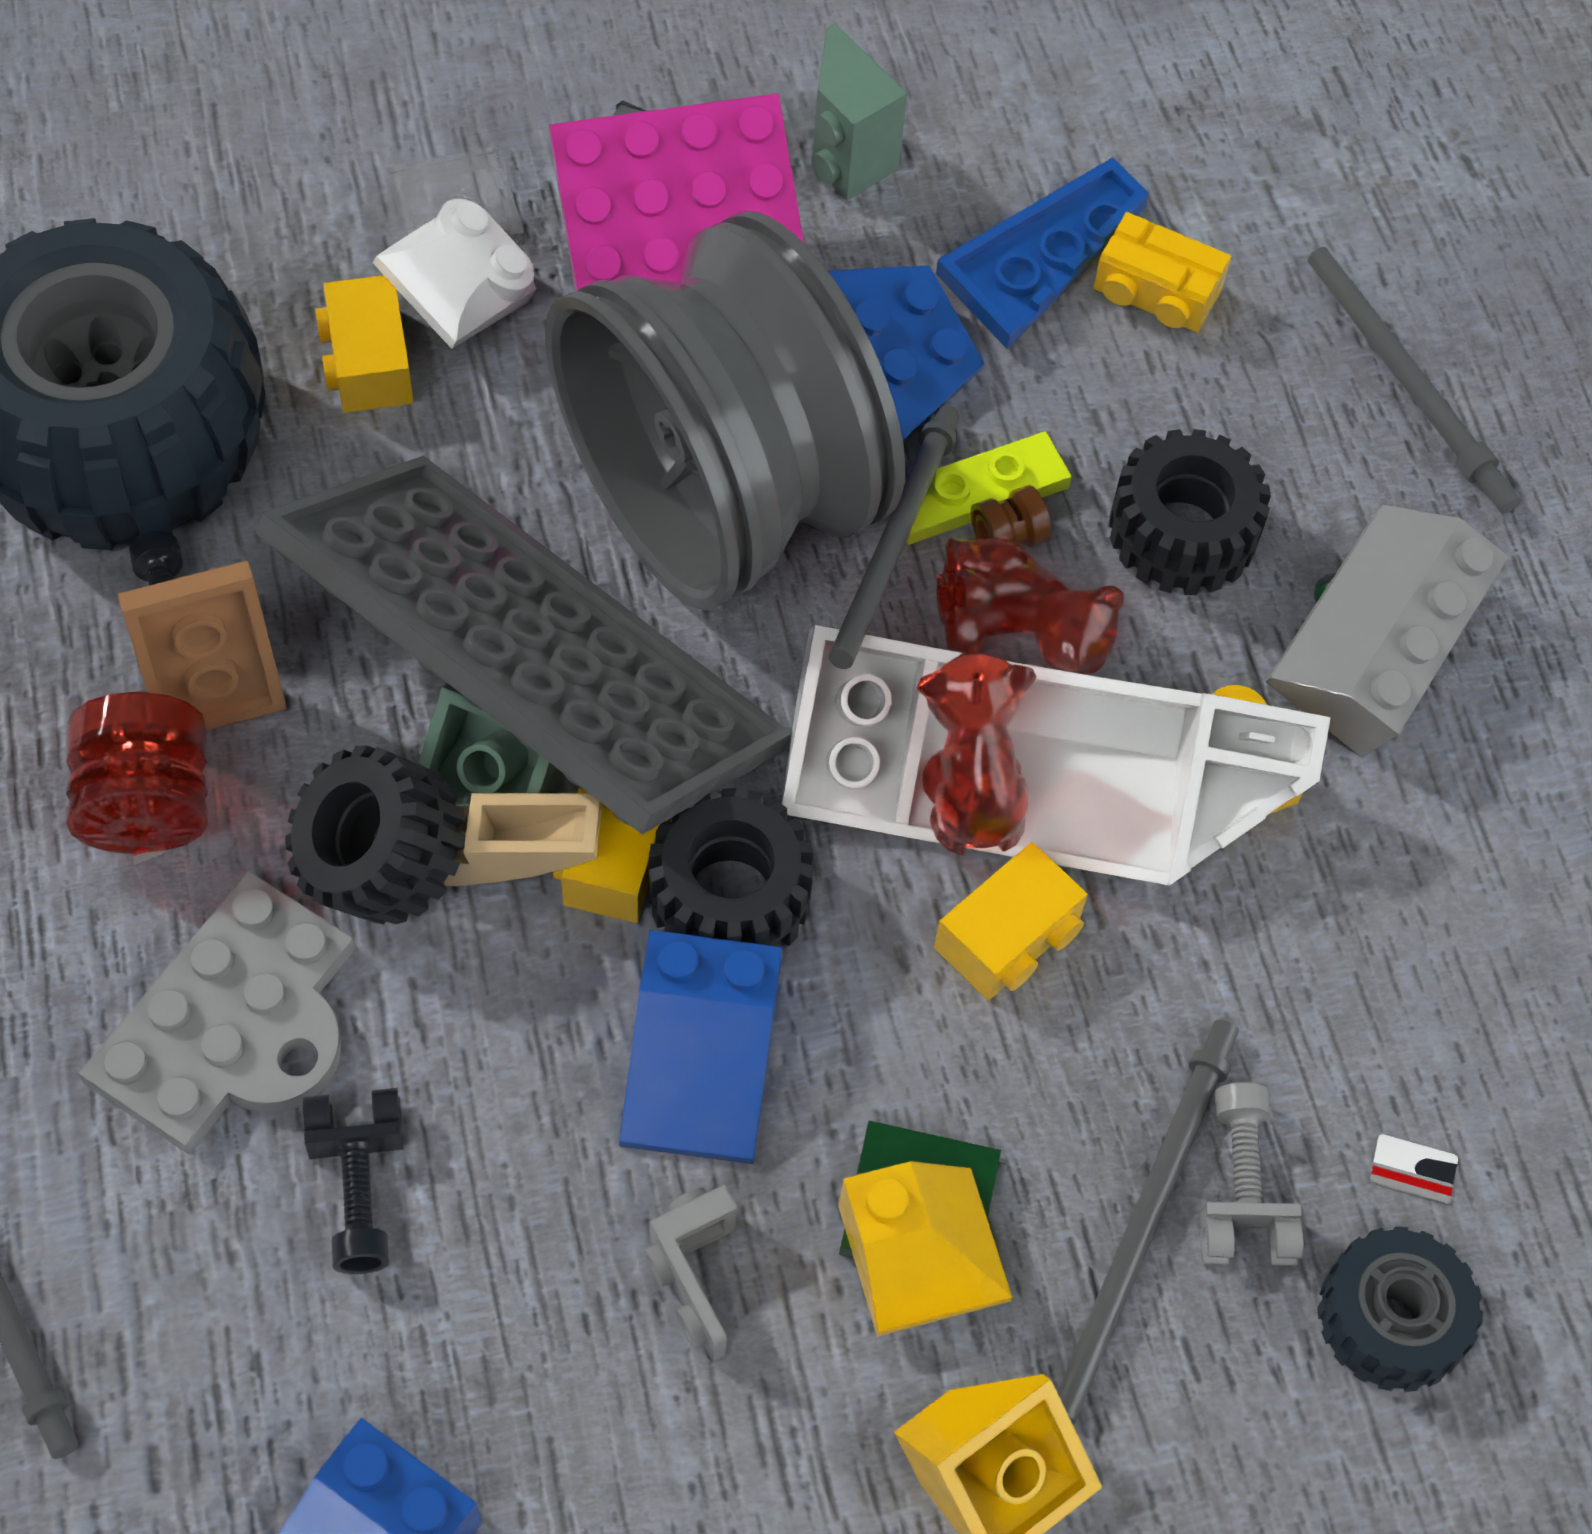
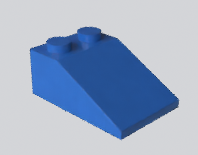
M649 930L638 996L619 1139L620 1147L754 1164L779 986L782 947Z
M361 1417L313 1477L278 1534H475L482 1525V1520L477 1502Z

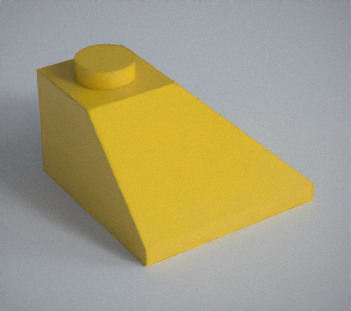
M910 1161L843 1178L838 1207L877 1337L1011 1302V1291L971 1168Z
M1044 1374L950 1389L894 1431L921 1486L958 1534H1044L1102 1488L1051 1379Z

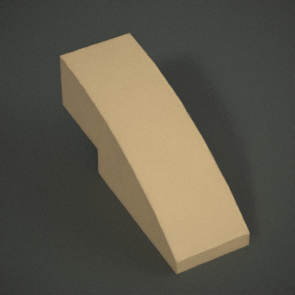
M471 793L470 806H459L464 809L465 822L459 826V833L466 835L464 849L458 850L455 861L459 862L460 865L456 875H448L444 884L445 886H464L516 880L567 869L597 859L602 803L589 793Z

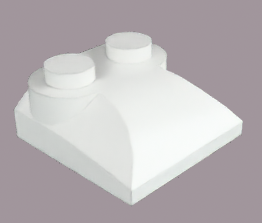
M453 199L446 202L435 219L419 227L378 254L373 261V264L451 349L528 303L536 291L533 279L534 268L529 257L485 209L466 199Z

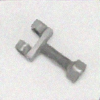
M1251 1082L1223 1085L1215 1090L1217 1120L1230 1125L1232 1129L1231 1140L1236 1202H1206L1199 1213L1203 1263L1229 1264V1258H1234V1227L1269 1228L1268 1249L1272 1265H1297V1259L1303 1258V1231L1300 1223L1301 1204L1263 1203L1257 1127L1258 1123L1270 1118L1269 1089L1265 1085Z

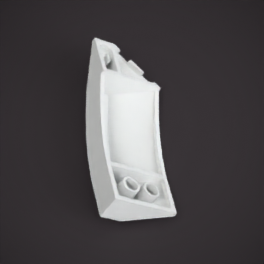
M815 625L809 630L781 804L787 807V815L1010 857H1014L1030 842H1033L1059 866L1171 885L1190 872L1191 868L1218 849L1226 847L1266 819L1265 816L1294 796H1299L1319 782L1331 717L1207 693L1188 692L998 660L871 635H865L853 665L848 669H840L829 661V653L839 633V629Z

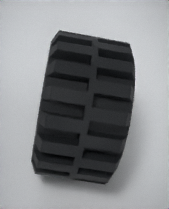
M1181 429L1170 430L1167 432L1165 440L1154 435L1145 440L1143 450L1135 448L1128 456L1126 466L1122 467L1108 527L1112 528L1110 534L1113 549H1121L1119 560L1127 569L1135 566L1138 569L1136 578L1145 584L1152 579L1160 583L1158 590L1171 593L1173 587L1183 588L1184 595H1197L1199 588L1203 586L1211 593L1222 589L1224 580L1231 583L1237 580L1242 575L1244 567H1249L1254 557L1269 514L1270 507H1268V503L1271 498L1269 485L1262 484L1265 477L1260 464H1249L1251 454L1246 449L1240 447L1235 450L1229 446L1231 439L1220 434L1216 440L1206 437V430L1193 429L1192 435H1183ZM1177 502L1192 504L1206 511L1214 520L1204 522L1185 520L1171 513L1164 505Z
M367 745L355 746L353 752L343 749L333 754L331 765L322 762L313 771L314 779L310 785L306 783L302 785L297 794L301 798L297 809L291 808L288 822L292 824V831L285 836V850L293 853L287 864L291 875L299 877L297 886L303 894L313 897V901L318 904L373 923L384 925L387 921L392 924L407 922L409 914L420 916L429 909L428 900L431 897L439 900L447 890L444 884L448 875L455 876L460 865L459 862L455 861L457 851L464 849L466 835L459 833V826L465 822L464 809L455 805L459 798L453 786L444 783L446 778L438 772L379 747L374 749ZM377 829H378L376 838H375V840H374V842H373V844H372L374 835H375V833H376V831H377Z
M722 788L720 798L711 799L708 793L699 802L695 803L694 807H688L671 817V823L664 821L659 825L656 830V844H651L649 852V904H652V917L657 928L665 927V932L776 947H780V941L788 946L793 943L798 937L799 924L805 925L809 913L814 866H812L813 849L811 841H804L805 828L798 818L786 821L787 807L777 800L770 807L763 804V794L750 790L748 798L735 797L736 788ZM738 861L755 868L763 875L767 882L760 889L749 895L731 898L718 896L707 891L695 880V876L713 863Z

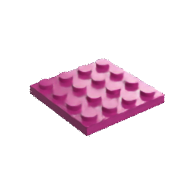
M779 93L549 124L548 131L576 292L597 280L612 281L623 275L680 283L688 246L693 237L699 231L743 211L759 212L773 218L794 233L804 243Z

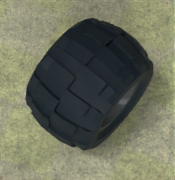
M95 218L64 221V226L40 233L31 231L6 243V250L0 254L1 505L16 521L26 525L27 528L52 541L61 536L70 537L74 543H80L83 549L113 550L115 544L132 542L139 535L141 537L157 531H165L173 535L172 531L193 519L202 522L223 504L222 498L227 495L228 483L241 481L257 446L261 425L260 419L262 418L266 396L263 367L257 339L246 311L233 291H228L227 286L216 269L184 241L169 242L164 236L157 234L156 227L128 220L121 224L96 223Z

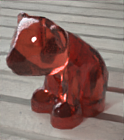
M1005 537L947 539L945 543L946 560L943 573L937 575L936 595L939 618L941 623L945 624L946 645L949 651L974 654L984 647L986 637L999 634L1033 633L1044 662L1055 670L1092 674L1105 664L1106 658L1112 652L1118 632L1119 610L1124 602V594L1119 588L1115 586H1102L1092 590H1072L1059 577L1047 570L1027 553L1022 545Z
M966 651L935 670V672L923 676L917 683L916 690L926 698L931 714L948 731L944 749L939 750L928 760L921 775V780L925 793L935 804L931 809L930 824L934 835L950 852L964 855L967 847L989 848L997 845L1004 852L1016 846L1025 831V820L1028 811V786L1025 778L1021 776V765L1015 757L1014 745L1007 725L1015 716L1024 698V693L1037 678L1034 670L1030 667L1017 664L1012 665L1004 659L989 654H977Z

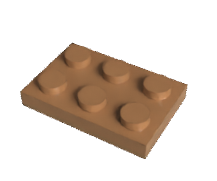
M248 560L117 594L163 742L287 709Z

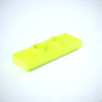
M1046 431L938 468L906 541L910 545L971 523L970 511L973 504L989 498L997 501L1005 500L1011 491L1027 485L1035 487L1042 498L1063 491L1070 487L1072 476Z

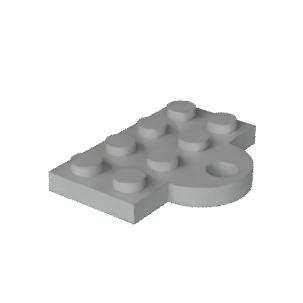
M248 871L79 1071L78 1075L82 1083L188 1155L232 1102L248 1110L264 1113L283 1112L303 1105V1097L317 1096L329 1084L340 1061L342 1045L337 1020L332 1008L320 993L355 951L354 939ZM296 1049H308L318 1056V1061L309 1073L301 1076H291L281 1070L282 1060L288 1053Z

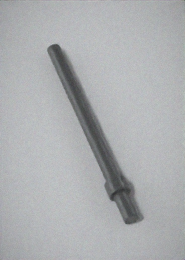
M1320 247L1313 251L1307 259L1310 266L1456 454L1455 464L1470 483L1477 482L1501 514H1506L1515 509L1521 502V498L1497 469L1499 460L1486 443L1476 442L1327 248Z

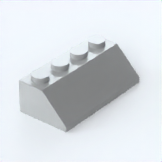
M1383 504L1364 529L1265 682L1303 712L1331 717L1328 731L1363 758L1400 733L1509 556L1461 518Z

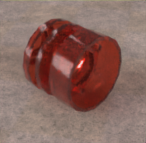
M137 691L112 693L95 698L72 711L66 724V762L71 772V776L66 784V794L69 799L66 807V824L73 837L87 846L107 852L144 854L182 847L202 836L208 825V807L205 801L208 795V786L202 772L207 764V737L203 714L189 702L166 694Z

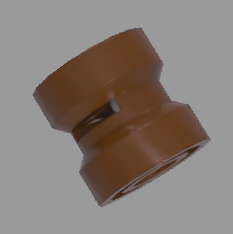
M1031 485L1011 491L1005 500L997 501L989 498L977 502L971 507V523L976 540L984 555L991 561L1012 554L1014 547L1024 544L1031 548L1045 543L1051 538V522L1046 505L1040 493Z

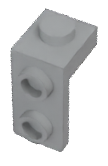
M725 1184L708 1193L704 1188L693 1189L675 1199L668 1207L669 1212L650 1221L651 1246L644 1249L646 1261L660 1287L671 1283L683 1305L676 1309L675 1312L688 1342L694 1349L703 1344L713 1362L726 1356L727 1337L684 1256L736 1230L737 1206Z

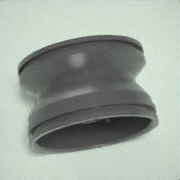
M743 211L699 231L688 246L680 283L623 275L612 281L597 280L580 288L578 292H572L555 300L551 305L545 324L548 366L565 425L580 461L607 512L631 548L649 571L672 594L686 604L701 610H712L729 601L731 597H736L753 588L758 582L759 577L774 568L798 522L830 536L843 538L852 536L869 525L886 518L897 508L902 497L905 481L903 439L894 401L877 355L847 298L823 264L794 233L773 218L759 212Z

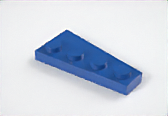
M1112 157L939 258L936 275L1002 345L1008 349L1103 252L1126 211L1138 216L1146 208L1149 193Z

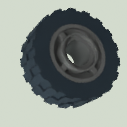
M1395 1226L1393 1230L1384 1231L1383 1228L1372 1230L1367 1237L1361 1239L1359 1236L1349 1244L1322 1284L1319 1295H1322V1301L1317 1306L1318 1319H1321L1323 1324L1322 1336L1325 1343H1329L1334 1350L1336 1360L1342 1366L1345 1364L1354 1372L1353 1376L1364 1383L1368 1380L1377 1384L1379 1389L1387 1391L1398 1388L1404 1389V1392L1417 1391L1423 1385L1431 1387L1439 1383L1447 1373L1450 1374L1473 1347L1479 1336L1476 1334V1330L1483 1321V1311H1480L1479 1305L1482 1299L1480 1287L1475 1286L1471 1277L1473 1272L1466 1262L1462 1263L1455 1255L1457 1251L1447 1243L1443 1245L1433 1239L1434 1235L1422 1230L1420 1233L1408 1231V1227ZM1387 1299H1395L1405 1304L1410 1310L1413 1319H1405L1396 1315L1390 1309Z

